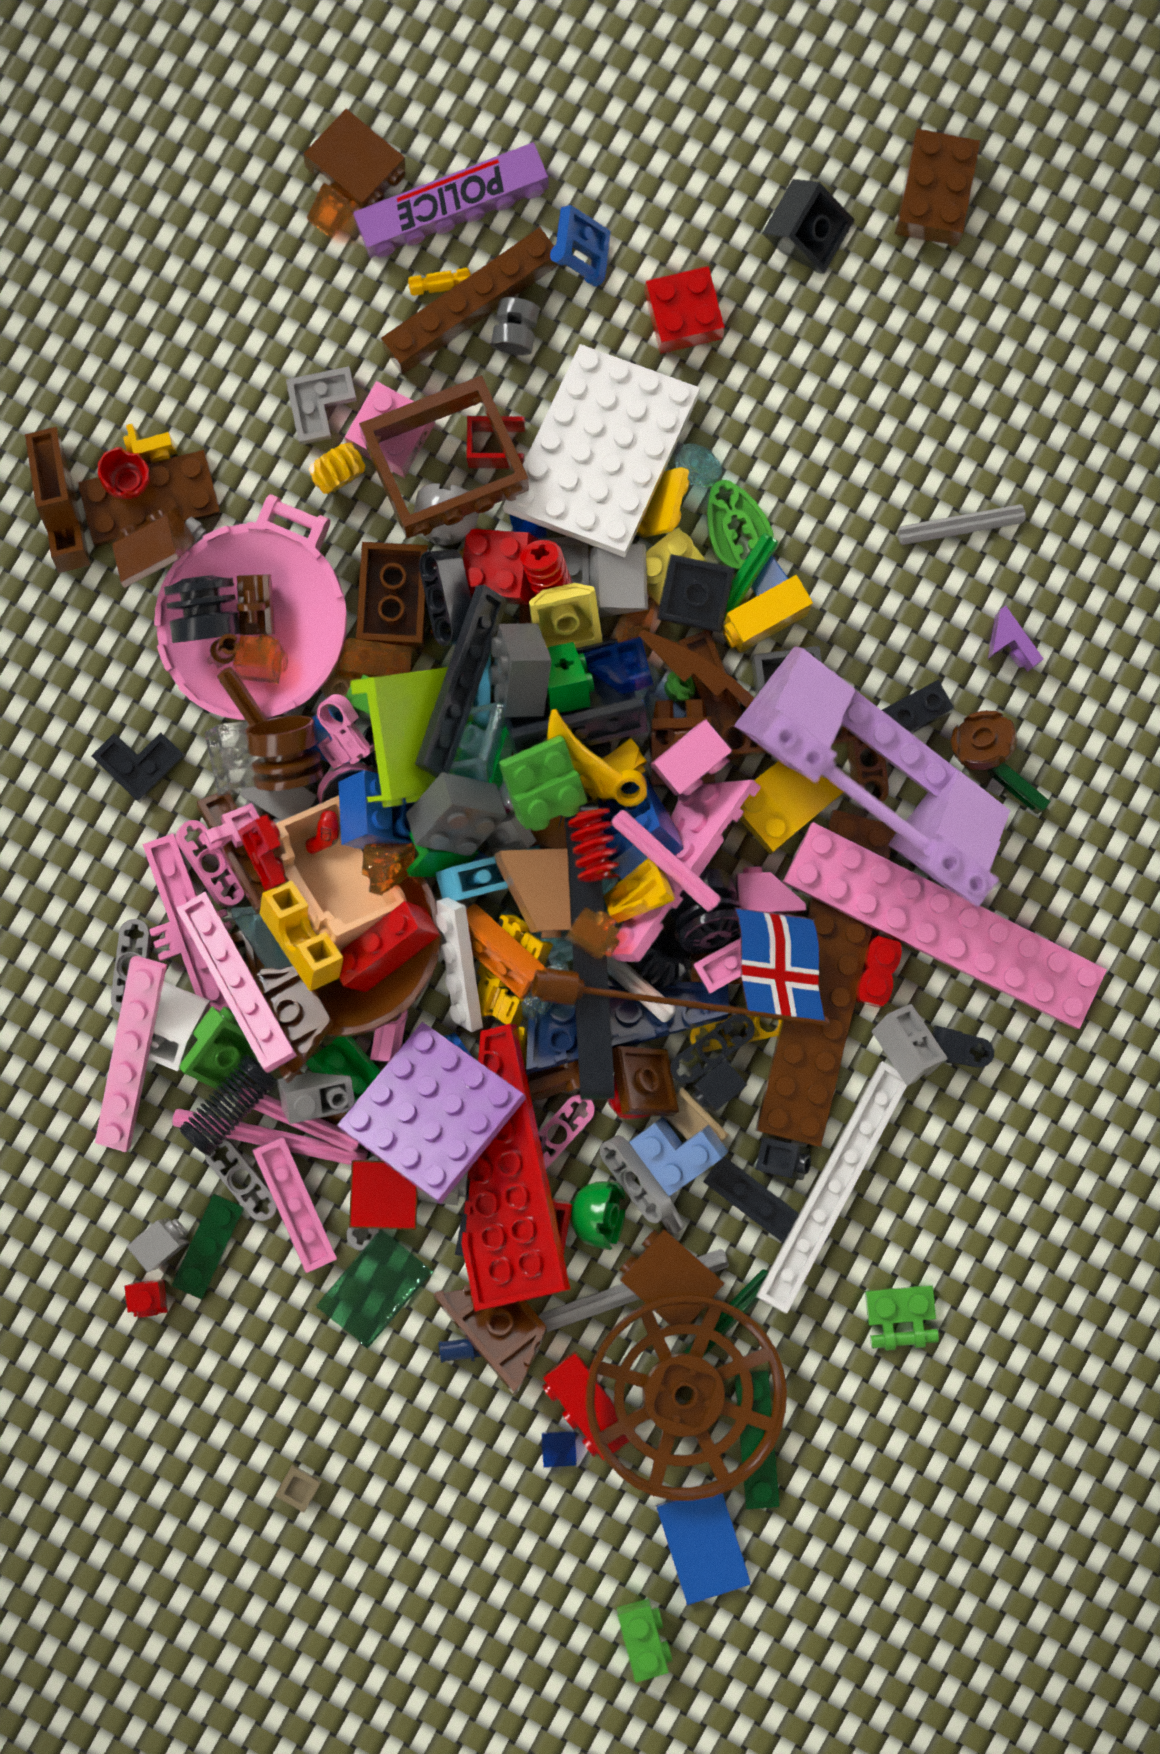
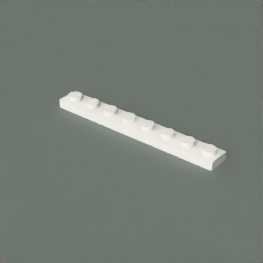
M884 1062L879 1063L756 1295V1298L785 1314L788 1313L907 1087L895 1068Z

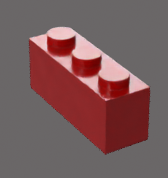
M404 901L340 951L343 961L339 976L343 986L366 993L440 936L427 909Z
M574 1351L543 1374V1379L546 1383L542 1385V1388L553 1402L558 1399L566 1410L562 1415L573 1430L577 1427L581 1429L586 1436L582 1442L593 1457L599 1454L604 1461V1457L594 1442L587 1420L585 1406L586 1383L590 1370L578 1353ZM596 1381L595 1409L600 1430L603 1431L617 1422L618 1419L615 1413L614 1402L600 1383ZM623 1434L607 1445L612 1453H614L629 1442V1440Z

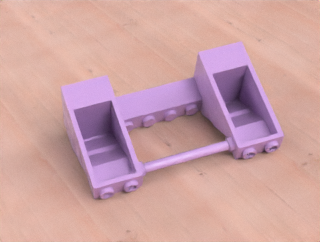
M794 646L734 727L782 764L814 782L821 775L826 777L897 832L888 844L891 848L935 882L978 907L999 881L989 871L999 848V840L1011 810L857 692L856 689L805 649ZM841 725L928 792L906 821L834 766L835 762L833 759L837 753L831 750L830 747Z

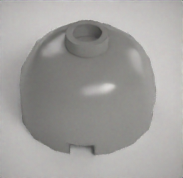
M440 483L423 486L417 492L414 513L468 491L455 485H451L450 490L439 489ZM474 512L466 515L460 522L451 526L444 524L436 527L425 537L439 546L462 542L471 529H475L479 514Z

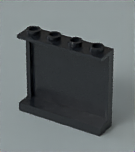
M614 638L601 643L576 648L578 654L583 653L585 656L587 673L592 675L594 692L589 693L591 707L559 713L574 736L585 747L648 732L645 705L641 697H636L620 659L617 639ZM547 700L544 716L504 717L501 705L497 704L515 755L547 741L548 724L551 714Z

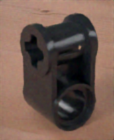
M934 1025L932 1035L947 1056L946 1063H957L970 1067H985L992 1062L994 1048L988 1040L964 1034L958 1030ZM979 1043L981 1044V1050L986 1051L985 1057H980L975 1062V1056L970 1054V1048H976Z

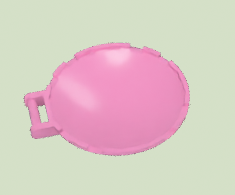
M270 494L263 504L256 523L248 522L247 524L230 527L224 526L204 535L203 539L194 544L179 560L174 562L162 583L155 608L154 626H157L159 644L157 648L166 671L170 673L175 683L179 686V690L195 704L222 717L245 720L217 678V675L227 667H231L236 671L267 719L277 717L299 707L315 695L326 683L339 661L347 627L346 604L341 584L335 571L320 552L330 527L331 521L329 518L322 515L316 517L282 503L279 497ZM276 514L312 529L309 537L306 538L273 524ZM271 574L275 634L235 635L238 638L235 644L240 642V648L234 660L221 668H217L215 663L209 664L207 658L210 656V646L221 637L172 643L169 622L183 617V610L167 609V603L181 601L180 594L165 595L164 587L171 586L181 581V579L214 575L223 578H233L234 586L219 589L220 596L235 594L236 597L235 600L222 604V610L238 612L239 617L236 605L238 603L236 576Z

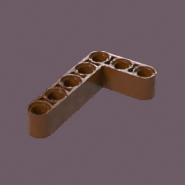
M734 725L725 728L719 733V736L726 744L729 732L738 734L741 739L739 749L729 747L732 751L727 755L728 757L768 753L734 727ZM841 725L832 745L847 744L851 780L863 789L867 783L874 784L877 788L876 799L882 803L889 794L885 758ZM863 750H867L873 756L871 767H866L861 763L860 754Z

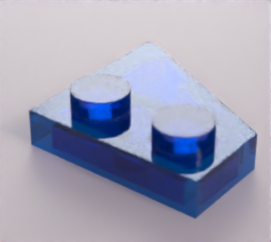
M640 637L583 653L587 669L621 694L639 691L644 687L654 685L644 644Z

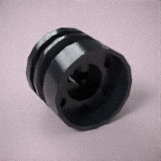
M214 575L181 579V581L171 586L164 587L165 595L180 594L181 601L167 603V609L183 610V617L169 622L172 643L216 638L224 634H241L238 612L222 610V604L236 599L235 594L220 596L219 590L234 586L233 578H223Z
M704 869L699 876L721 898L713 910H705L684 890L679 895L683 900L677 909L671 908L669 910L671 917L676 921L675 930L679 935L680 945L686 952L693 954L715 952L741 938L735 908H742V906L737 901L738 894L731 875L721 869Z

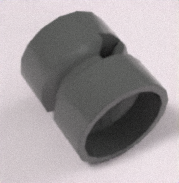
M506 297L499 299L495 318L499 324L495 325L490 344L492 348L511 355L523 356L531 354L535 337L531 329L537 326L539 306L520 298Z

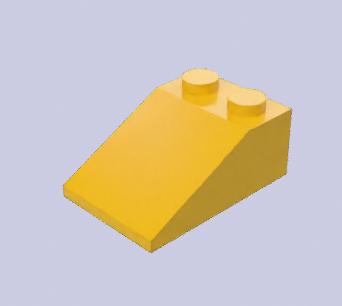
M778 761L754 780L761 788L755 797L750 794L740 807L744 812L739 819L771 855L842 795L844 791L822 775L814 782Z

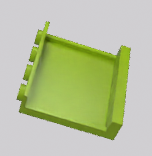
M448 667L350 681L352 694L367 692L382 793V795L367 797L368 802L382 801V807L402 805V798H406V803L417 802L437 779L417 767L415 762ZM473 705L449 773L452 775L469 719L475 717Z

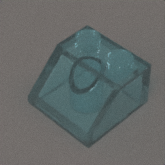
M497 702L471 708L449 774L489 783V779L493 774L496 755L502 743L501 738L505 727L504 705Z

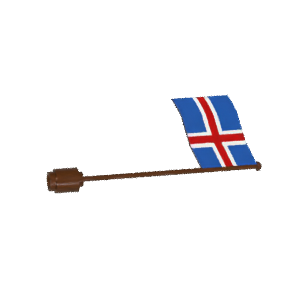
M735 908L741 933V980L747 1009L585 987L584 980L579 979L578 972L545 967L544 970H536L532 982V996L539 997L540 1001L573 1006L576 999L580 1000L583 993L821 1025L822 1029H826L830 1025L829 1018L823 1015L819 992V943L813 919Z

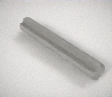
M1019 504L900 526L897 530L900 544L905 545L1020 524L1024 522L1026 515L1023 505Z

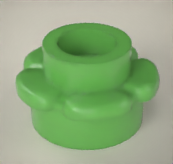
M671 672L664 684V691L672 701L682 702L689 700L690 696L694 695L695 685L691 677L683 682L674 672Z

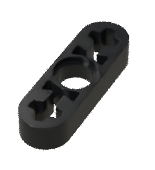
M740 1014L728 1018L672 1060L670 1064L672 1077L677 1082L684 1084L696 1080L753 1037L755 1028L752 1020L748 1016ZM736 1020L739 1024L745 1022L748 1026L744 1030L746 1036L742 1039L740 1035H737L729 1041L734 1046L728 1049L725 1039L718 1035L717 1032L723 1029L724 1035L733 1030L734 1027L731 1024L733 1021ZM715 1039L721 1044L722 1051L717 1058L711 1059L704 1055L702 1048L705 1041ZM696 1049L699 1058L707 1066L701 1069L700 1063H697L691 1068L693 1074L691 1077L688 1078L685 1074L679 1076L676 1072L680 1068L677 1062L682 1059L686 1063L695 1058L690 1052Z

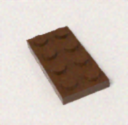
M200 450L147 464L150 470V483L142 495L131 500H122L109 495L103 489L98 477L78 482L93 545L98 547L115 542L120 537L119 530L133 522H136L137 526L147 522L145 517L161 507L165 512L176 507L184 522L190 517L198 521L221 515L205 451Z

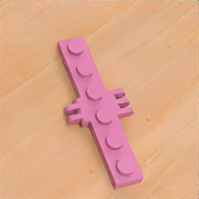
M173 833L142 844L170 921L149 929L151 936H157L161 933L165 935V938L153 942L155 949L167 945L170 949L158 954L159 960L163 961L181 954L195 995L210 1000L207 1012L211 1007L220 1011L223 1006L230 1008L176 909L197 897L182 851L176 842V835ZM226 909L217 911L221 919L228 916ZM230 921L224 923L227 930L232 929Z

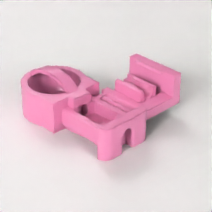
M334 694L318 706V720L326 728L333 740L327 737L317 746L333 769L338 768L347 761L354 764L375 750V745L370 746L355 725L354 721L359 716L346 697ZM328 704H333L340 709L343 715V722L335 720L330 715Z

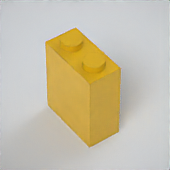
M796 574L728 612L723 625L725 630L722 631V634L729 647H736L740 654L806 617L813 602Z

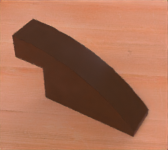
M52 427L25 434L36 509L48 533L51 558L58 573L90 566L80 511L57 427Z

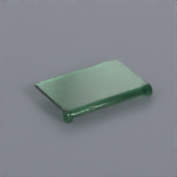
M380 1229L317 1303L316 1307L368 1349L433 1271L384 1230Z

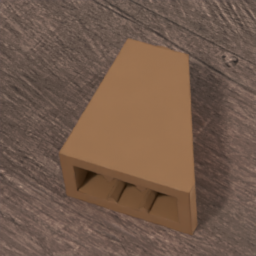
M567 849L501 850L495 853V862L530 932L541 933V939L561 938V932L571 930Z

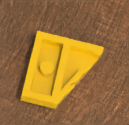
M647 858L604 895V900L609 915L619 923L671 903L675 900L666 873Z

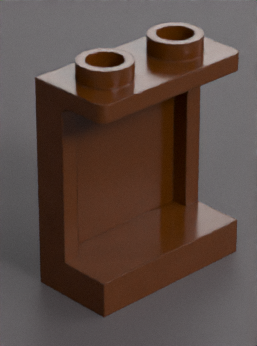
M347 108L303 153L305 168L314 175L319 171L358 205V210L383 201L384 193L391 185L396 187L406 174L405 157Z
M664 1228L659 1233L654 1229L641 1243L645 1247L637 1258L631 1255L619 1268L623 1273L619 1278L620 1281L646 1304L660 1298L676 1295H701L713 1298L725 1284ZM679 1304L655 1310V1312L669 1325L690 1324L705 1306Z

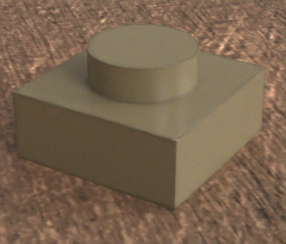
M292 1465L275 1497L304 1513L322 1481Z

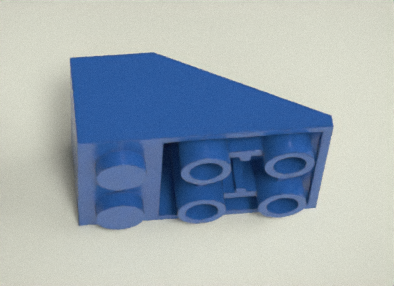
M363 770L338 782L341 845L366 851L417 852L409 835L411 829L406 815L416 802L406 803V798H402V805L382 807V801L368 802L367 797L382 795L378 773Z
M645 774L643 776L646 780L647 794L644 801L639 805L629 807L619 804L615 799H610L605 803L601 799L598 800L599 809L607 808L610 811L602 816L601 820L612 822L613 818L620 811L624 810L674 856L684 849L676 826ZM627 782L620 789L626 794H633L638 791L639 786L634 782ZM613 825L603 830L604 834L614 835V839L606 843V847L614 848L617 852L609 856L608 860L619 862V866L612 870L624 879L648 857Z

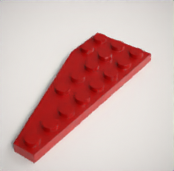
M512 1023L480 1032L478 1062L522 1092L526 1099L468 1170L467 1178L470 1179L469 1199L465 1201L464 1214H467L466 1232L462 1233V1249L475 1311L571 1290L516 1024Z

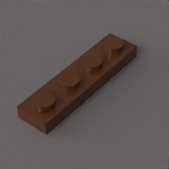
M705 630L678 641L679 645L704 657L726 673L710 631ZM693 673L691 678L699 699H704L707 717H711V726L719 735L725 728L736 724L742 716L738 701L726 688L718 696H715ZM729 732L726 738L727 744L732 749H739L741 746L739 735ZM744 756L726 757L731 762Z
M227 789L197 801V808L209 829L223 825L221 822L222 815L238 809ZM230 840L220 850L256 914H259L262 893L266 891L244 845L236 848L232 840Z

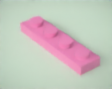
M279 1137L253 1149V1154L305 1272L308 1273L336 1260L335 1253L284 1137Z

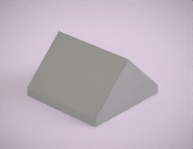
M631 544L626 557L594 546L588 552L589 586H593L595 589L599 618L648 610L646 545Z

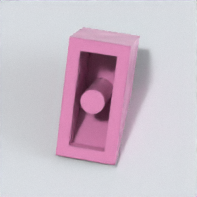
M762 867L743 868V873L735 876L738 894L737 901L743 909L777 914L803 913L806 911V903L771 872H763Z

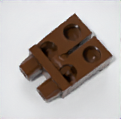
M704 699L685 701L686 718H674L673 701L655 702L653 719L649 721L650 764L700 722L707 720L711 725V717H707ZM650 766L649 782L651 786H666ZM706 772L700 779L704 782L703 784L715 783V774Z

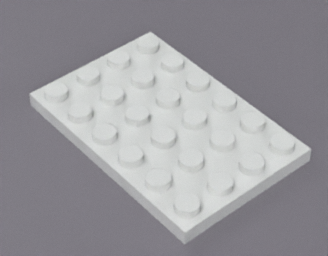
M580 344L523 463L529 478V491L516 496L514 501H507L506 499L503 511L626 557L699 397L700 387Z

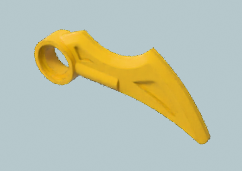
M556 709L551 711L547 741L559 735L565 740L574 770L592 783L598 797L615 799L619 804L629 807L639 805L644 801L647 794L645 777L640 772L631 769L621 772L617 771L586 748L574 736ZM627 782H634L639 786L638 791L633 794H626L620 788Z

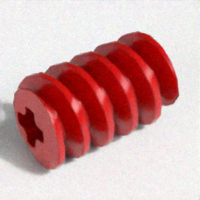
M538 540L527 545L521 552L520 560L534 597L542 590L573 583L561 548L555 542Z
M607 808L575 814L577 817L568 822L569 827L579 829L571 835L572 841L581 842V844L573 848L574 854L584 856L575 862L576 867L586 869L578 875L579 881L593 882L620 876L610 872L619 866V862L608 860V857L617 851L614 848L606 847V843L614 839V835L604 834L603 830L612 826V822L601 820L602 816L610 812Z

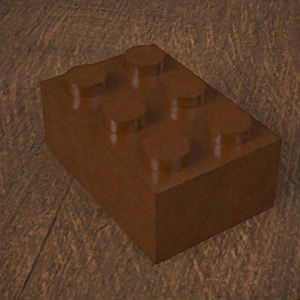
M916 129L911 144L894 234L952 246L958 245L964 230L980 140Z
M362 542L356 640L359 646L424 650L427 602L419 570V560L424 552L429 551L428 545Z

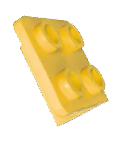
M680 467L664 471L636 535L644 538L669 533L678 526L681 519L680 506L682 498L689 487L688 469Z

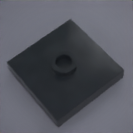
M670 554L656 620L722 633L735 568Z

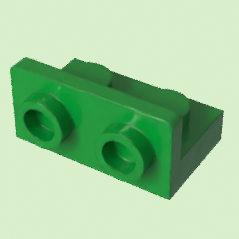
M351 1036L337 1037L332 1043L305 1063L313 1073L350 1076L355 1103L381 1072Z

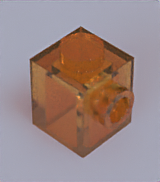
M240 635V648L235 654L233 666L241 680L279 684L281 673L286 671L288 665V655L284 652L279 640L269 635H260L259 637Z
M585 907L568 931L565 939L595 959L600 960L604 954L610 957L618 946L620 940L616 938V935L620 929L614 926L616 920L605 912L599 910L595 914Z

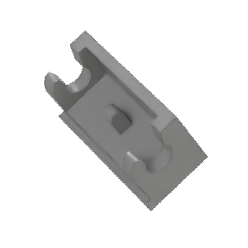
M912 1004L887 1014L871 1031L907 1086L915 1083L922 1075L927 1077L948 1059Z

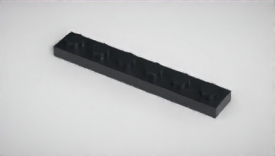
M485 584L478 585L475 588L415 762L417 767L435 778L442 772L450 773L492 649V638L496 637L498 626L501 623L508 602L507 599Z

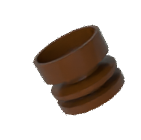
M277 717L255 723L246 728L245 737L248 753L252 756L260 757L251 764L252 771L256 773L253 780L254 786L257 789L265 791L294 789L314 783L323 777V766L318 763L321 759V754L317 750L309 749L318 742L315 720L312 717Z

